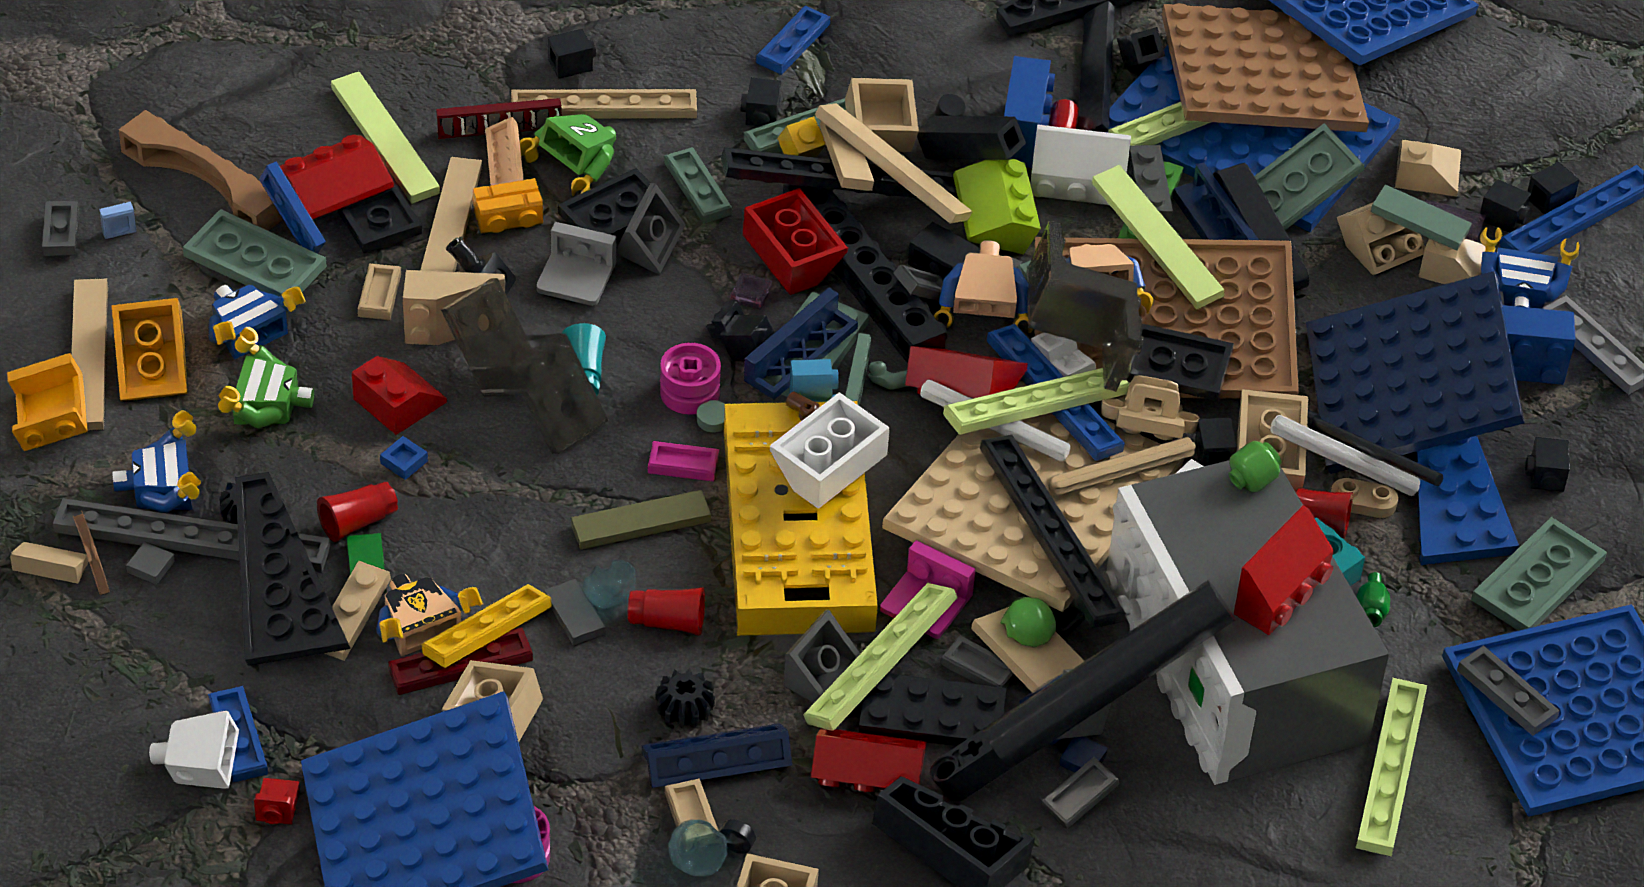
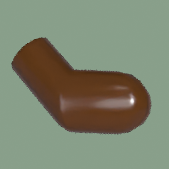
M795 391L791 392L786 399V406L799 412L800 421L820 407L818 403Z

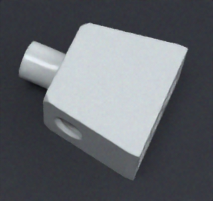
M228 711L177 720L171 725L168 742L151 744L149 751L151 763L154 765L165 764L174 782L178 784L229 788L239 729Z

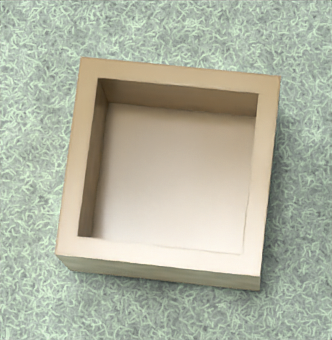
M851 78L845 97L846 111L897 152H911L919 131L913 81L907 79Z

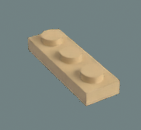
M358 561L332 606L351 649L391 580L389 571ZM351 649L324 654L345 661Z

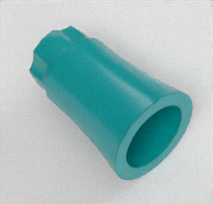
M574 324L565 328L560 335L565 361V381L567 383V391L572 395L573 399L587 401L599 394L606 334L600 327L593 324Z

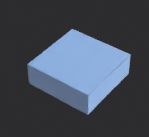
M131 202L99 209L102 232L105 239L136 232L134 209Z

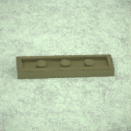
M702 490L571 517V526L580 550L711 522V512Z

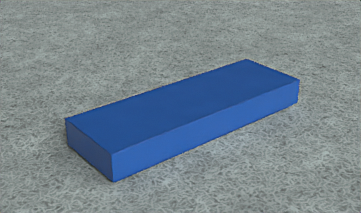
M805 5L756 55V63L782 75L830 25V16Z
M277 161L267 165L259 181L297 243L318 254L326 242Z
M243 686L209 693L208 697L212 713L228 711L239 729L231 774L232 781L238 782L268 775L267 763Z

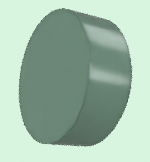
M709 400L701 404L697 409L698 426L707 432L723 431L725 404L717 400Z

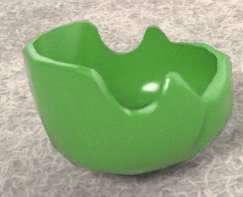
M1023 597L1015 600L1001 619V624L1006 625L1007 637L1013 638L1025 646L1037 647L1043 645L1052 638L1056 631V620L1051 608L1039 598Z

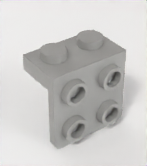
M555 222L551 229V255L537 282V292L591 306L598 304L616 265V236Z

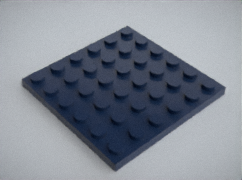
M1495 271L1306 322L1318 410L1321 419L1399 455L1413 453L1525 423ZM1325 458L1330 474L1349 469Z

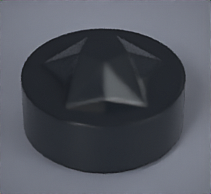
M730 819L726 820L718 832V839L728 850L738 854H745L752 848L756 841V835L746 823Z

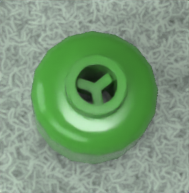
M1252 441L1230 457L1231 471L1228 475L1238 489L1241 490L1245 487L1247 490L1255 493L1279 477V465L1282 464V461L1277 451L1268 442Z

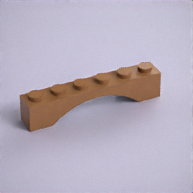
M144 110L119 129L121 152L142 166L177 169L201 178L222 194L227 200L233 215L267 231L283 220L263 185L255 176L247 174L236 167L231 161L223 159L212 152L207 146L191 139L185 132L179 131L167 124L161 117H156L147 110Z

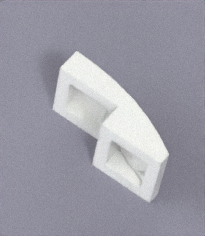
M1059 325L1031 338L1032 343L1064 377L1096 370L1095 362L1078 350L1076 338Z

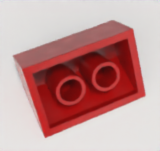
M349 135L344 137L340 143L332 146L318 147L312 154L304 157L290 158L285 161V164L280 166L312 219L395 187L373 143L361 135Z
M800 188L744 208L743 236L789 295L817 286L848 252V247Z
M911 346L905 385L917 387V394H920L922 385L927 380H933L974 399L1014 389L1027 371L1028 363L949 349Z
M1302 505L1241 570L1234 615L1267 635H1270L1279 625L1284 626L1291 618L1293 610L1299 604L1304 605L1311 597L1313 589L1319 583L1322 585L1326 583L1333 571V566L1331 565L1333 548L1307 507Z
M821 728L816 735L811 778H818V784L831 787H839L840 782L853 783L855 790L875 792V787L887 788L901 776L920 785L927 742L840 729L831 731Z

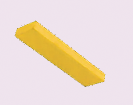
M527 584L421 644L423 655L446 668L551 608V597Z

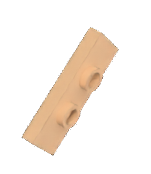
M510 117L485 129L491 185L524 180L518 123L513 117Z

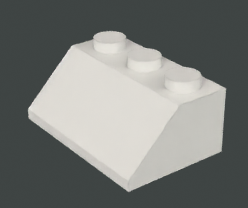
M1037 125L1030 183L1033 196L1109 205L1093 186L1092 179L1093 176L1117 165H1120L1127 173L1131 135Z
M839 392L770 445V452L793 491L819 509L887 455L889 427Z

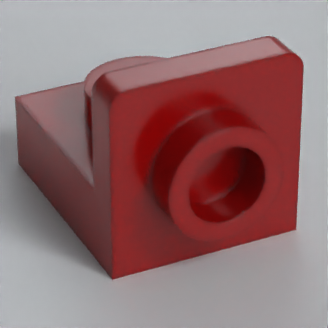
M263 778L260 793L255 794L254 798L256 821H263L269 824L282 823L292 825L300 792L299 781Z

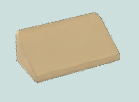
M23 542L12 551L10 556L13 571L77 584L89 562L87 554Z

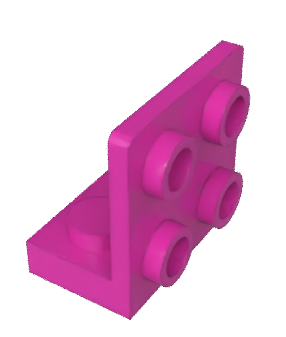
M916 540L909 548L907 572L880 604V611L895 618L927 583L952 588L955 590L957 599L925 632V634L939 639L973 596L975 568Z

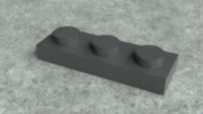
M1130 145L1129 161L1133 181L1166 220H1171L1173 209L1161 146Z
M1484 645L1459 662L1457 671L1532 736L1557 720L1560 710Z

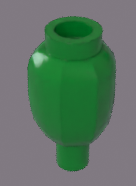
M1372 572L1368 575V582L1363 584L1357 593V599L1373 627L1379 626L1390 610L1389 591L1381 583L1382 576L1377 572Z

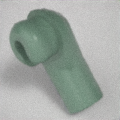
M875 361L869 365L870 373L868 376L872 383L889 390L908 387L905 385L907 370L896 373L886 371V364L882 361Z

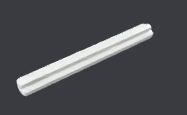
M927 380L922 385L920 393L922 398L942 407L972 399L933 380ZM1021 421L989 428L1004 436L1012 434L1017 442L1060 462L1066 459L1070 451L1069 443Z
M1277 415L1271 423V433L1404 494L1414 496L1420 488L1419 478L1282 415Z

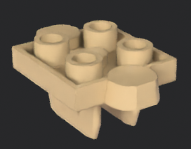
M1142 375L1133 377L1129 383L1127 395L1106 400L1102 399L1101 415L1116 420V427H1121L1123 431L1131 434H1140L1141 431L1153 433L1155 437L1163 440L1181 439L1183 433H1196L1198 419H1200L1194 413L1183 411L1182 405H1180L1177 383Z

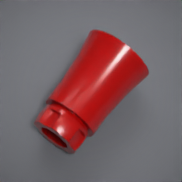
M380 482L340 494L319 497L317 500V512L324 532L330 540L337 542L350 533L383 520L385 516L397 512L398 499L393 487L388 482Z
M1303 488L1295 490L1303 506L1310 510L1314 518L1317 517L1325 525L1333 528L1340 537H1346L1352 511L1353 492H1327Z
M704 587L682 590L647 589V591L635 590L630 592L628 602V621L630 623L644 624L645 627L678 630L699 636L702 634L705 618Z

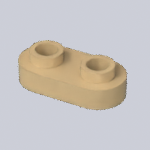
M1342 478L1335 481L1331 492H1353L1351 513L1387 518L1396 511L1398 495L1393 488L1387 485Z

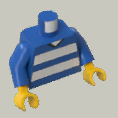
M1487 227L1480 235V242L1485 246V252H1482L1481 274L1495 271L1499 290L1503 292L1504 305L1543 309L1545 303H1552L1565 292L1573 266H1570L1571 260L1577 258L1579 254V242H1577L1576 250L1571 253L1564 250L1567 239L1561 242L1560 255L1562 259L1560 263L1558 262V257L1499 247L1497 252H1495V246L1502 237L1500 228L1496 229L1495 240L1488 239L1486 235Z
M227 285L219 287L214 293L213 315L208 321L209 341L218 345L225 343L232 357L237 359L249 353V351L241 353L235 348V341L245 327H250L257 332L258 341L255 343L257 346H263L288 334L286 311L292 312L296 309V305L306 302L300 287L289 288L282 293V296L261 292L253 285H247L236 291H233Z
M185 410L179 411L172 420V425L175 429L170 428L159 440L149 446L134 450L132 452L133 470L113 471L114 492L135 490L136 506L140 509H150L165 514L172 510H192L191 499H196L199 496V489L196 486H199L201 481L194 473L189 472L186 439L183 440L182 435L190 437L196 433V425L192 422L193 416Z

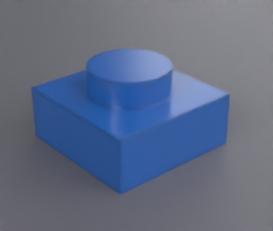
M404 436L380 454V464L404 480L428 462V452Z

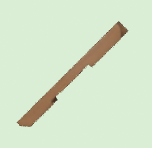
M82 512V514L73 516L83 542L99 594L102 595L110 592Z

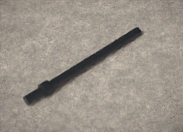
M1308 410V428L1432 485L1440 486L1443 482V474L1321 419L1319 414Z

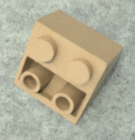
M1373 203L1337 217L1346 247L1372 275L1424 254L1425 246L1421 234L1370 212Z

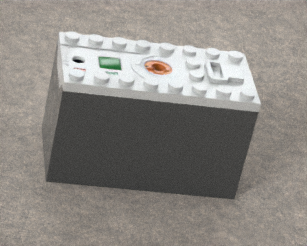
M1224 461L1118 488L1117 501L1113 504L1114 522L1107 570L1104 571L1103 578L1126 612L1125 616L1130 624V631L1207 580L1216 588L1236 620L1156 673L1160 691L1167 694L1171 701V710L1174 717L1181 720L1185 728L1188 744L1190 746L1194 745L1199 754L1200 766L1205 773H1209L1214 785L1369 743L1389 658L1386 647L1333 556L1331 560L1333 571L1326 583L1323 585L1319 583L1313 589L1309 600L1304 605L1299 604L1293 610L1289 621L1284 626L1279 625L1270 635L1234 615L1242 567L1303 505L1280 465L1279 477L1255 493L1247 490L1245 487L1240 490L1232 483L1228 475L1231 471L1229 461Z

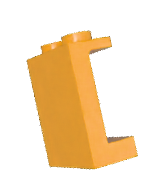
M71 353L7 372L8 383L16 394L18 424L12 426V433L24 451L88 432L83 373Z

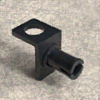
M462 236L453 239L447 245L446 251L461 266L459 272L494 274V271L498 269L502 274H505V296L516 281V277L496 252L477 256Z

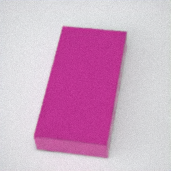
M653 441L648 463V473L714 481L719 459V449Z

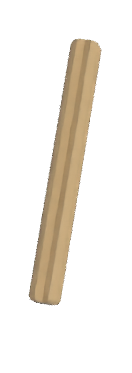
M1189 437L1181 438L1054 475L1049 478L1050 484L1048 486L1054 495H1062L1194 455L1196 446Z

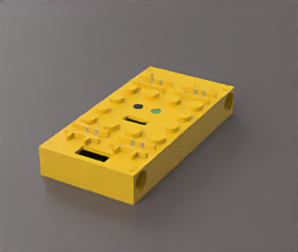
M816 402V403H818V404L820 405V407H821V406H822L823 404H825L826 402ZM786 403L724 405V444L737 636L804 634L825 610L831 612L845 633L875 632L878 605L865 473L819 509L794 492L770 452V445L801 422L799 412L786 406ZM817 513V520L784 521L783 514ZM784 588H829L830 600L785 601Z

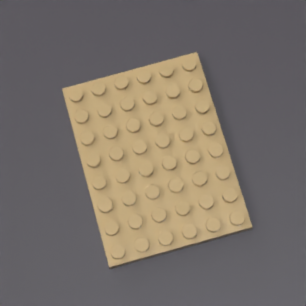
M1019 381L1014 389L1027 385L1023 381ZM1052 413L1019 420L1069 443V454L1064 461L1060 462L1017 442L1097 568L1109 556L1114 522L1113 504L1117 501L1118 488L1176 474L1184 462V459L1057 496L1049 489L1050 477L1161 444L1141 434L1127 433L1121 427H1116V424L1112 421L1102 418L1124 441L1125 445L1123 452L1095 461ZM989 428L961 435L958 434L884 517L882 528L913 543L917 540L975 568L977 573L1031 598H1039L1046 602L1048 606L1064 612L1074 599L980 450L981 440L1004 435Z

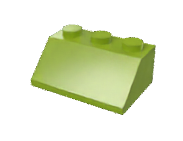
M1016 159L984 160L956 170L953 178L958 200L973 211L969 219L963 221L967 240L977 244H981L983 241H995L1000 245L999 249L1024 255L1041 229L1025 163Z

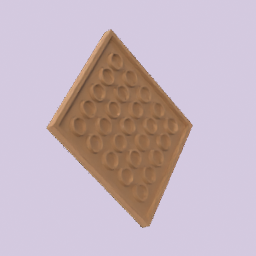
M1181 3L1174 5L1163 4L1162 19L1185 120L1317 129L1325 123L1330 130L1367 132L1369 120L1353 63L1337 49L1329 46L1322 38L1307 30L1304 25L1284 12H1275L1268 9L1259 11L1246 10L1239 7L1230 9L1216 8L1210 5L1201 7L1187 6Z

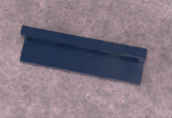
M1204 162L1196 164L1193 183L1174 188L1173 199L1202 240H1259Z
M827 288L745 358L744 381L775 400L790 387V366L784 365L785 360L788 358H802V360L823 359L857 330L858 322L838 310L839 293L831 288ZM832 320L844 326L840 330H826V326ZM809 340H823V345L819 348H805V343ZM781 375L782 379L775 386L763 380L767 376Z
M780 723L641 745L642 755L647 760L650 786L652 788L699 778L700 780L792 766L789 733Z

